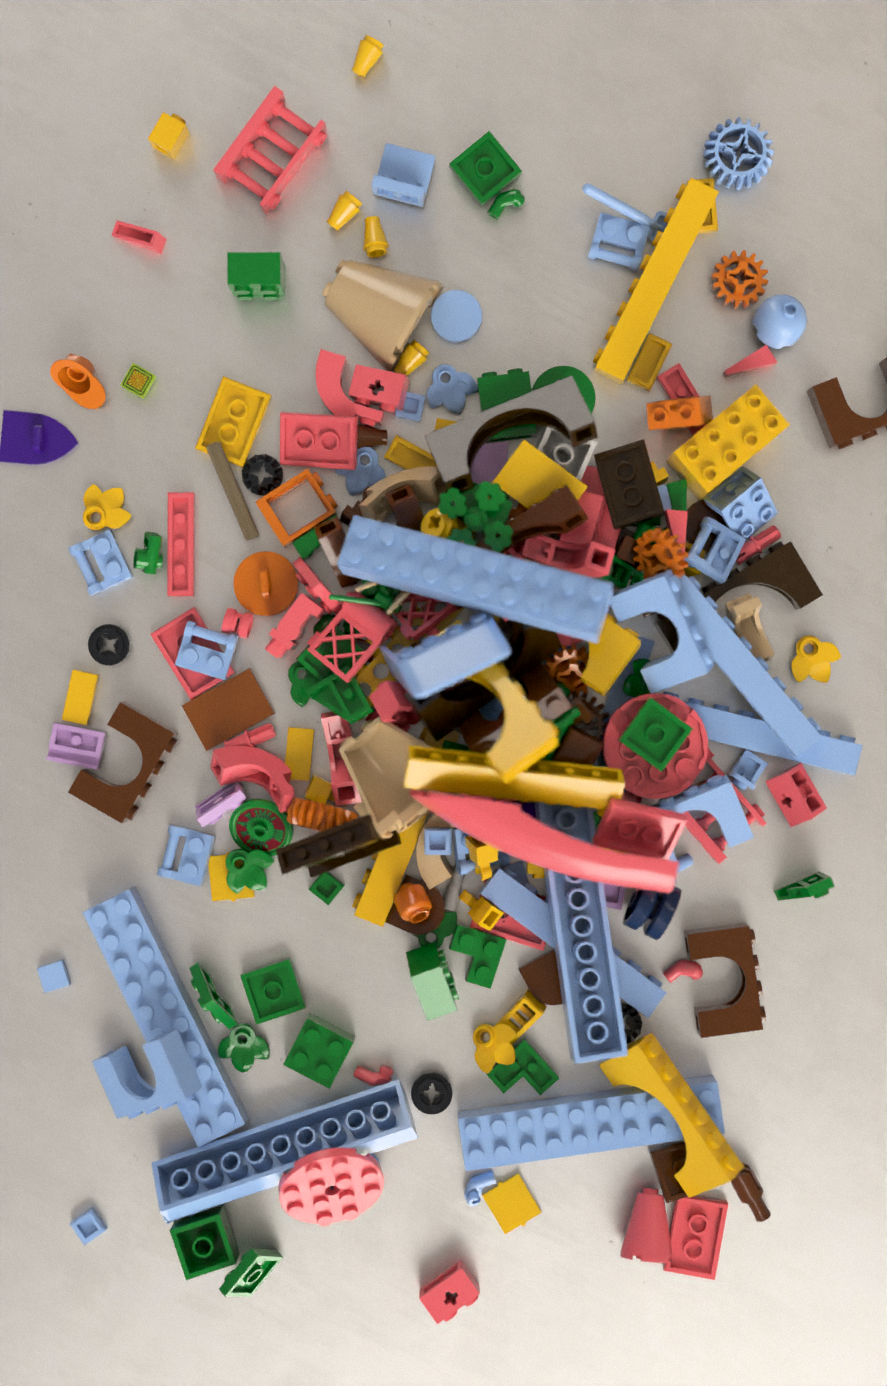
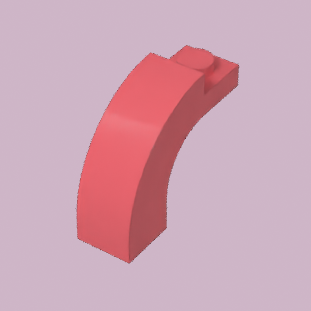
M321 349L315 375L318 392L327 410L332 415L357 416L360 419V424L374 428L375 424L381 426L384 419L382 411L354 403L344 394L342 378L347 364L346 357Z
M538 535L522 542L519 555L524 559L541 565L590 578H598L609 574L615 549L593 541L585 544H570L544 535Z
M334 712L321 713V721L330 760L331 786L336 806L360 803L362 802L360 794L339 752L341 743L349 736L353 737L352 727L349 722Z
M228 746L213 750L210 768L220 786L239 781L256 783L270 794L280 813L287 812L295 797V793L290 784L292 771L282 760L267 751L249 746Z

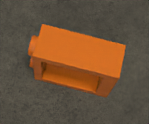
M711 395L646 403L649 430L697 426L713 420Z
M308 468L255 502L285 548L314 529L313 527L337 515L334 510L338 507L337 503L330 493L325 496L320 488L324 485L317 472L311 474ZM306 481H309L327 512L289 535L272 509L271 504Z

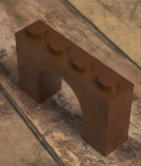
M885 358L879 365L887 383V358ZM837 377L812 386L807 391L829 449L837 446L841 450L853 445V439L862 437V440H866L878 435L876 430L884 427L887 430V409L883 415L875 418H866L856 414L848 406Z
M410 484L385 494L394 513L396 526L421 532V522L424 515ZM338 517L313 527L341 587L352 586L362 580L342 574L337 565L346 539V534Z
M542 663L520 678L527 688V701H534L542 713L540 716L545 722L554 720L572 708ZM478 710L461 723L458 729L472 752L487 754L502 735L505 717L499 720L487 721Z
M126 702L119 703L107 725L128 736L139 746L142 753V767L138 776L126 785H117L88 769H82L68 791L71 795L121 824L127 822L128 819L131 821L134 819L139 810V807L136 806L141 797L146 798L152 788V784H150L154 774L158 776L165 765V762L162 760L166 753L171 754L178 743V740L175 739L178 732Z
M746 923L684 931L686 953L690 960L712 957L730 958L737 963L742 976L740 989L731 1000L721 1004L694 1007L698 1035L701 1038L763 1030L762 1022L766 1021L764 1006H760L759 996L763 995L761 981L756 979L755 970H759L757 955H753L752 945L756 944L754 930L750 929Z

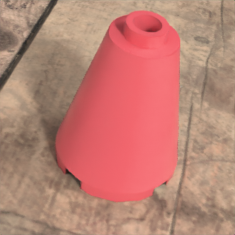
M643 1188V1192L637 1193L620 1251L622 1258L632 1260L633 1256H636L637 1259H641L644 1262H673L664 1195L658 1194L659 1189Z

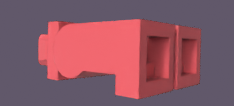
M301 593L281 619L277 628H273L269 632V635L273 638L265 650L276 658H282L288 649L295 650L299 645L296 641L303 637L305 627L313 616L322 618L326 610L308 595Z

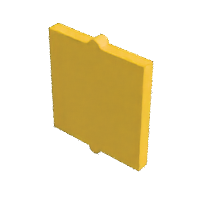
M230 851L223 855L210 856L208 866L212 901L231 900L235 902L236 899L255 897L254 890L246 886L238 894L228 887L226 877L229 870L226 867L225 860ZM237 859L234 862V865L241 866L243 864L242 859Z
M519 1173L503 1182L498 1181V1185L482 1194L505 1234L520 1225L525 1226L527 1221L542 1213Z

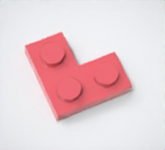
M299 557L292 563L299 571L295 574L304 586H307L305 587L315 600L318 597L322 599L319 603L328 614L334 612L337 615L342 608V604L340 601L329 599V595H333V593L323 584L308 564Z

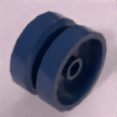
M676 886L673 887L671 893L636 888L626 908L623 924L634 930L639 929L644 924V934L657 941L664 934L675 914L682 890Z

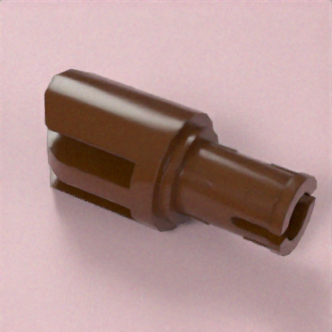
M742 1162L744 1168L734 1177L731 1184L740 1201L749 1205L756 1221L763 1222L771 1216L761 1197L764 1190L753 1170L750 1169L748 1164Z

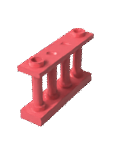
M276 86L272 88L213 169L216 178L224 184L229 178H234L262 199L259 204L265 214L270 209L274 210L281 200L280 195L314 148L316 146L320 147L327 137L325 122L320 120L314 128L285 107L283 91ZM274 116H281L308 136L300 149L270 128L269 123ZM259 137H266L293 157L285 169H282L255 149L254 143ZM244 157L251 158L278 178L269 191L239 169V164Z
M708 748L705 764L713 772L709 778L716 775L724 776L725 774L711 759L714 757V754ZM732 783L740 804L748 812L745 814L748 824L750 825L755 821L758 825L764 826L766 824L762 818L765 815L757 804L751 805ZM689 811L682 813L686 814L687 817L685 827L713 860L718 864L725 860L727 856L723 851L726 849L724 846L727 845L723 834L719 838L711 839L706 833L709 829L708 826L716 818L712 814L707 813L701 819L698 817L695 820Z

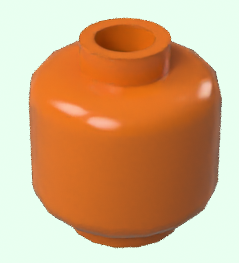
M403 884L399 887L393 899L400 917L411 923H419L425 920L432 908L431 900L425 888L420 884Z

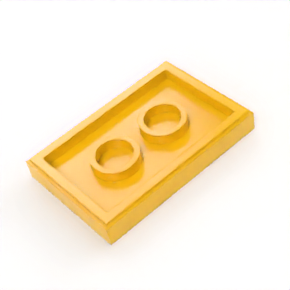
M223 376L195 449L209 454L207 446L214 442H220L228 462L244 468L272 395Z
M523 439L492 482L500 484L504 492L526 508H529L534 503L541 502L550 496L555 489L562 488L565 485L570 488L577 500L588 487L525 439Z

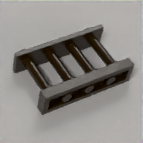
M366 814L276 849V854L282 875H289L308 868L310 877H315L402 844L396 830L391 832L393 835L390 838H382L374 827L371 815Z

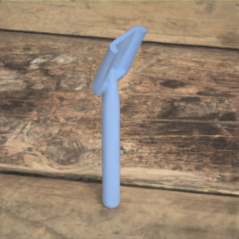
M589 183L584 184L582 187V191L588 196L640 224L650 226L648 233L650 241L654 240L658 230L664 232L668 224L664 222L666 212L658 211L653 220L641 211Z

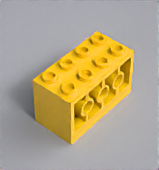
M755 384L679 447L666 462L681 480L686 479L687 488L699 501L790 424L757 384Z

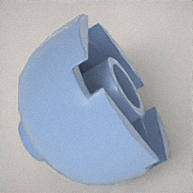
M774 295L763 301L754 312L752 320L753 326L755 325L758 331L756 333L757 337L764 344L775 349L794 345L804 333L807 324L806 310L802 303L790 295Z

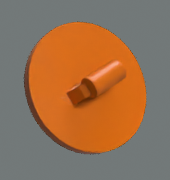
M269 551L257 552L245 558L238 566L233 582L234 592L240 604L251 613L260 616H273L285 611L296 598L298 578L295 574L297 573L293 565L282 555Z

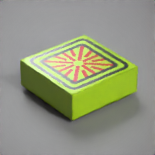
M132 363L120 386L145 399L157 377Z

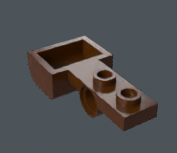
M502 709L497 720L505 717L504 709ZM571 724L563 735L551 761L593 766L605 743Z

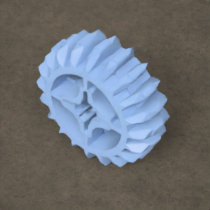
M740 117L736 118L735 124L730 119L726 120L725 126L718 124L716 132L711 131L708 136L710 140H706L704 144L707 150L704 151L703 158L708 159L704 166L705 168H713L709 176L714 177L717 175V184H720L722 180L727 182L725 185L726 189H729L732 183L735 184L736 190H740L742 183L747 189L751 187L752 181L758 184L761 181V176L767 175V167H771L773 163L770 157L773 156L774 150L769 148L773 143L772 139L765 140L768 134L767 130L761 133L758 131L761 126L760 123H757L754 127L750 126V118L746 120L745 124H742ZM740 136L736 142L727 141L726 144L722 143L728 137ZM748 140L752 142L756 150L750 148ZM741 145V157H739L737 163H735L737 156H735L736 150H738L739 146ZM719 154L728 161L729 168L722 163ZM741 165H756L748 171L737 172Z

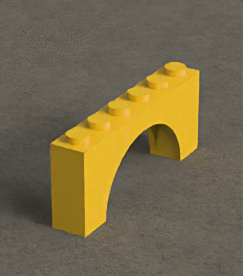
M609 613L606 615L598 644L588 641L589 660L581 676L584 684L603 697L641 647V641L638 639L639 635L628 627L624 630L617 625L618 621ZM491 615L497 622L501 619V617Z
M458 619L457 621H455L454 623H452V624H451L450 626H448L447 628H449V627H451V626H453V625H456V624H460V625H463V624H462V623L460 622V620ZM445 628L435 636L438 637L446 633L447 628ZM499 662L465 678L476 681L488 688L498 698L505 711V724L502 735L496 745L487 752L489 764L506 784L558 746V731L551 721H544L540 716L542 713L534 701H527L522 687L518 682L512 683L507 677L509 674L506 668Z
M652 1032L628 1044V1056L605 1059L599 1064L613 1087L617 1085H631L643 1089L658 1099L672 1114L682 1131L687 1152L685 1165L674 1176L689 1198L732 1181L744 1168V1165Z

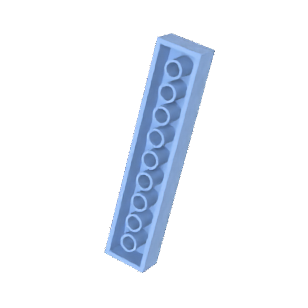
M357 515L353 516L337 562L339 569L344 575L597 644L613 596V584Z
M534 802L537 821L571 838L593 845L592 839L596 833L593 808H575L571 805H549L543 802ZM543 868L570 1059L577 1064L628 1056L604 885L600 882L581 879Z
M136 886L82 912L146 1043L160 1034L176 1029L180 1034L203 1087L194 1093L195 1098L184 1104H180L179 1101L176 1103L197 1146L200 1147L245 1125L249 1116Z
M713 1075L684 1079L719 1131L725 1134L717 1080ZM635 1086L458 1111L465 1171L684 1140L682 1131L669 1110L650 1093Z
M397 1079L152 1162L160 1213L171 1222L277 1186L284 1172L289 1173L294 1168V1162L316 1151L329 1148L356 1149L358 1154L366 1156L367 1154L416 1139L418 1135L406 1091L400 1080Z

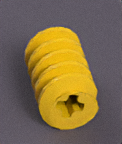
M438 508L429 511L421 522L422 533L443 539L452 535V530L455 528L460 530L468 528L465 522L461 521L458 517L450 519L448 514L440 513ZM472 531V539L475 540V533Z

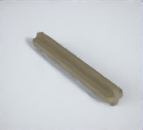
M214 442L208 445L207 451L245 540L258 537V530L221 443Z

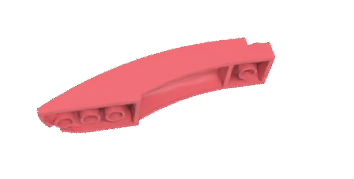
M410 789L409 791L411 797L459 830L499 851L531 864L573 877L617 886L671 893L674 887L679 864L677 861L615 852L576 840L545 826L521 812V805Z

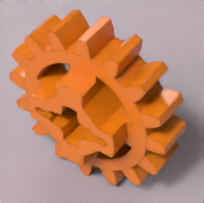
M743 250L740 256H737L736 252L732 251L730 259L724 255L721 258L722 264L716 263L714 269L717 272L711 275V279L716 281V283L712 285L711 289L719 290L716 299L724 297L723 305L726 306L729 302H733V309H736L739 303H742V306L747 308L749 300L755 304L759 300L758 296H763L765 293L762 287L766 286L769 280L763 279V277L768 273V270H761L760 267L763 264V260L757 263L754 261L756 254L753 253L750 257H746V250ZM736 264L734 270H727V272H725V269L727 267ZM737 275L741 276V280L744 281L742 284L738 283ZM754 288L751 293L743 296L746 289Z
M658 527L645 532L642 537L636 540L639 545L635 546L633 550L638 555L633 560L640 563L636 569L645 572L643 575L644 579L663 573L671 568L673 575H676L678 578L685 574L683 569L688 567L689 563L684 561V558L689 556V553L682 551L685 543L679 544L677 542L678 534L672 537L670 536V529L662 532L661 528ZM652 541H657L656 544L650 545Z
M564 644L562 645V651H556L553 653V657L549 656L545 659L546 664L543 666L556 684L562 681L565 684L564 686L570 689V694L573 691H577L578 696L580 691L589 693L587 685L581 679L586 669L585 664L587 665L589 660V653H587L585 646L577 650L576 644H572L571 649H567Z

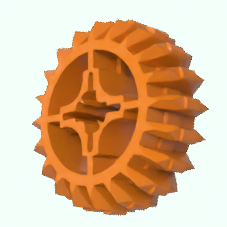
M301 798L293 799L287 810V821L290 824L320 832L358 817L353 811Z

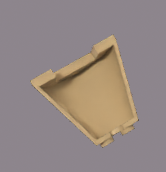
M342 259L336 268L335 273H337L335 280L333 283L329 281L323 290L322 295L326 297L325 306L386 371L393 372L404 351L406 342L428 306L431 308L444 284L436 280Z
M378 716L375 720H368L361 727L362 733L358 737L353 738L349 736L341 743L339 752L368 814L372 817L377 833L382 838H390L393 835L392 831L403 832L430 811L409 795V791L412 788L405 787V766L409 745L432 747L392 723L382 722L380 716ZM426 789L420 790V791H425V792L441 793V792L435 791V790H426Z

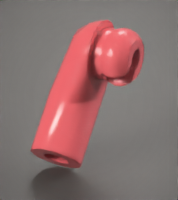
M681 959L664 971L663 974L672 983L681 975L698 980L702 977L703 970L696 961Z
M358 1065L353 1077L370 1086H376L390 1082L394 1072L392 1068L385 1065L380 1067L379 1072H372Z

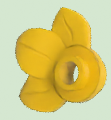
M92 484L86 490L83 497L86 507L83 512V522L89 529L96 531L105 527L117 529L124 526L131 519L132 515L126 510L121 509L124 503V491L122 488H111L102 493L95 484ZM95 513H99L101 516L98 522H93L92 516Z
M812 635L801 637L795 647L797 655L791 662L793 677L799 683L805 680L808 675L816 681L827 683L831 674L830 662L841 658L838 648L830 642H820L818 638ZM807 643L812 645L810 653H806L804 650V646Z
M481 1024L474 1030L473 1042L477 1047L474 1058L479 1068L486 1074L492 1070L495 1062L504 1065L514 1064L516 1055L510 1042L516 1037L517 1033L512 1027L506 1024H499L494 1027L489 1024ZM485 1033H488L490 1036L487 1042L483 1040Z

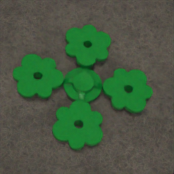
M488 481L482 482L479 486L480 491H477L475 494V498L479 500V508L474 507L468 511L467 506L464 504L467 501V497L464 494H460L457 488H450L447 493L440 495L439 512L448 514L450 519L456 518L457 515L462 516L465 514L464 520L468 527L462 530L458 528L453 529L452 535L448 536L447 540L461 543L462 540L463 544L475 547L476 541L472 539V531L484 529L486 535L484 541L487 545H491L494 551H502L504 546L508 547L511 545L512 540L510 537L513 535L511 526L504 525L500 520L494 524H487L488 515L485 511L490 509L497 511L500 508V504L506 500V494L500 490V484H491Z

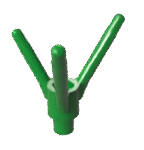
M379 584L381 590L377 595L366 596L367 598L329 595L330 600L381 607L386 611L395 602V597L390 595L391 592L388 587ZM400 604L393 612L398 614L402 609V605Z
M576 706L552 720L553 725L559 731L557 734L558 745L568 726L573 724V720L581 715ZM558 746L547 753L545 761H551Z

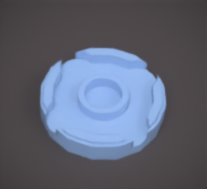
M451 290L443 293L435 300L431 309L432 326L440 338L450 343L470 340L478 332L482 323V310L479 302L472 294L463 290Z

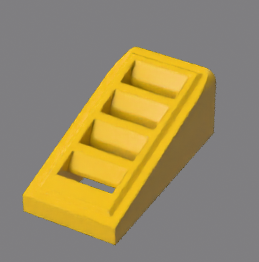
M527 990L494 1026L506 1024L512 1027L517 1033L516 1037L510 1042L513 1045L544 1014L546 1005L538 1001L530 990ZM520 1009L529 1019L526 1020L517 1010ZM511 1017L521 1025L520 1028L510 1019Z

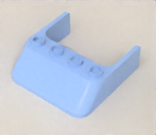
M470 609L473 616L469 622L463 625H453L446 629V633L438 637L430 636L424 639L421 645L415 648L402 649L397 654L392 653L385 645L379 646L390 673L414 698H422L503 660L511 654V649L490 614Z

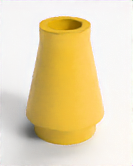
M365 35L364 39L360 40L351 71L365 78L383 54L382 49L384 45L373 37Z
M345 191L343 195H339L326 222L339 231L342 226L360 212L359 208L362 203L348 191Z
M377 216L367 217L364 220L363 250L368 257L379 258L387 254L389 244L382 229L380 218Z
M414 339L410 344L407 343L393 370L408 377L428 360L426 357L430 352Z

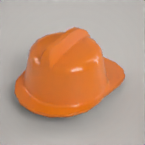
M70 353L65 359H60L52 364L50 367L52 379L76 403L87 409H97L104 404L106 399L104 387L95 377L94 366L88 359Z

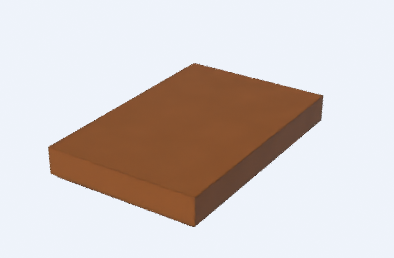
M251 668L182 705L206 751L275 714Z

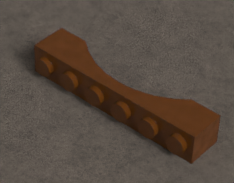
M565 485L562 488L555 489L550 496L541 502L532 504L527 511L518 517L511 518L506 522L505 525H509L513 529V535L510 537L512 540L510 546H504L502 551L496 552L492 549L491 545L485 543L484 537L475 547L503 554L512 546L528 538L550 533L567 534L589 518L573 492Z

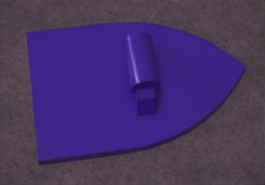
M3 410L0 462L29 465L46 464L62 458L79 444L69 429L49 416L31 412Z

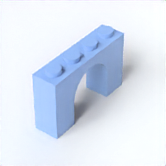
M671 569L614 592L610 602L618 622L644 612H658L667 616L677 628L679 635L677 650L669 655L646 663L640 670L651 694L707 674L714 666V656L711 650L706 648L702 640V629L699 624H695L692 617V607L689 601L684 599L681 593V582L676 575H673Z
M727 775L713 776L705 784L689 786L683 793L674 797L662 798L657 804L651 806L678 813H684L689 810H703L712 814L717 819L729 848L754 838ZM672 851L668 860L677 861L676 856Z
M177 1029L160 1034L142 1045L155 1075V1088L141 1078L127 1046L111 1050L92 1061L117 1119L125 1116L132 1119L142 1114L143 1111H145V1114H149L158 1110L160 1106H162V1109H167L175 1105L177 1101L180 1104L187 1103L195 1098V1092L203 1088Z

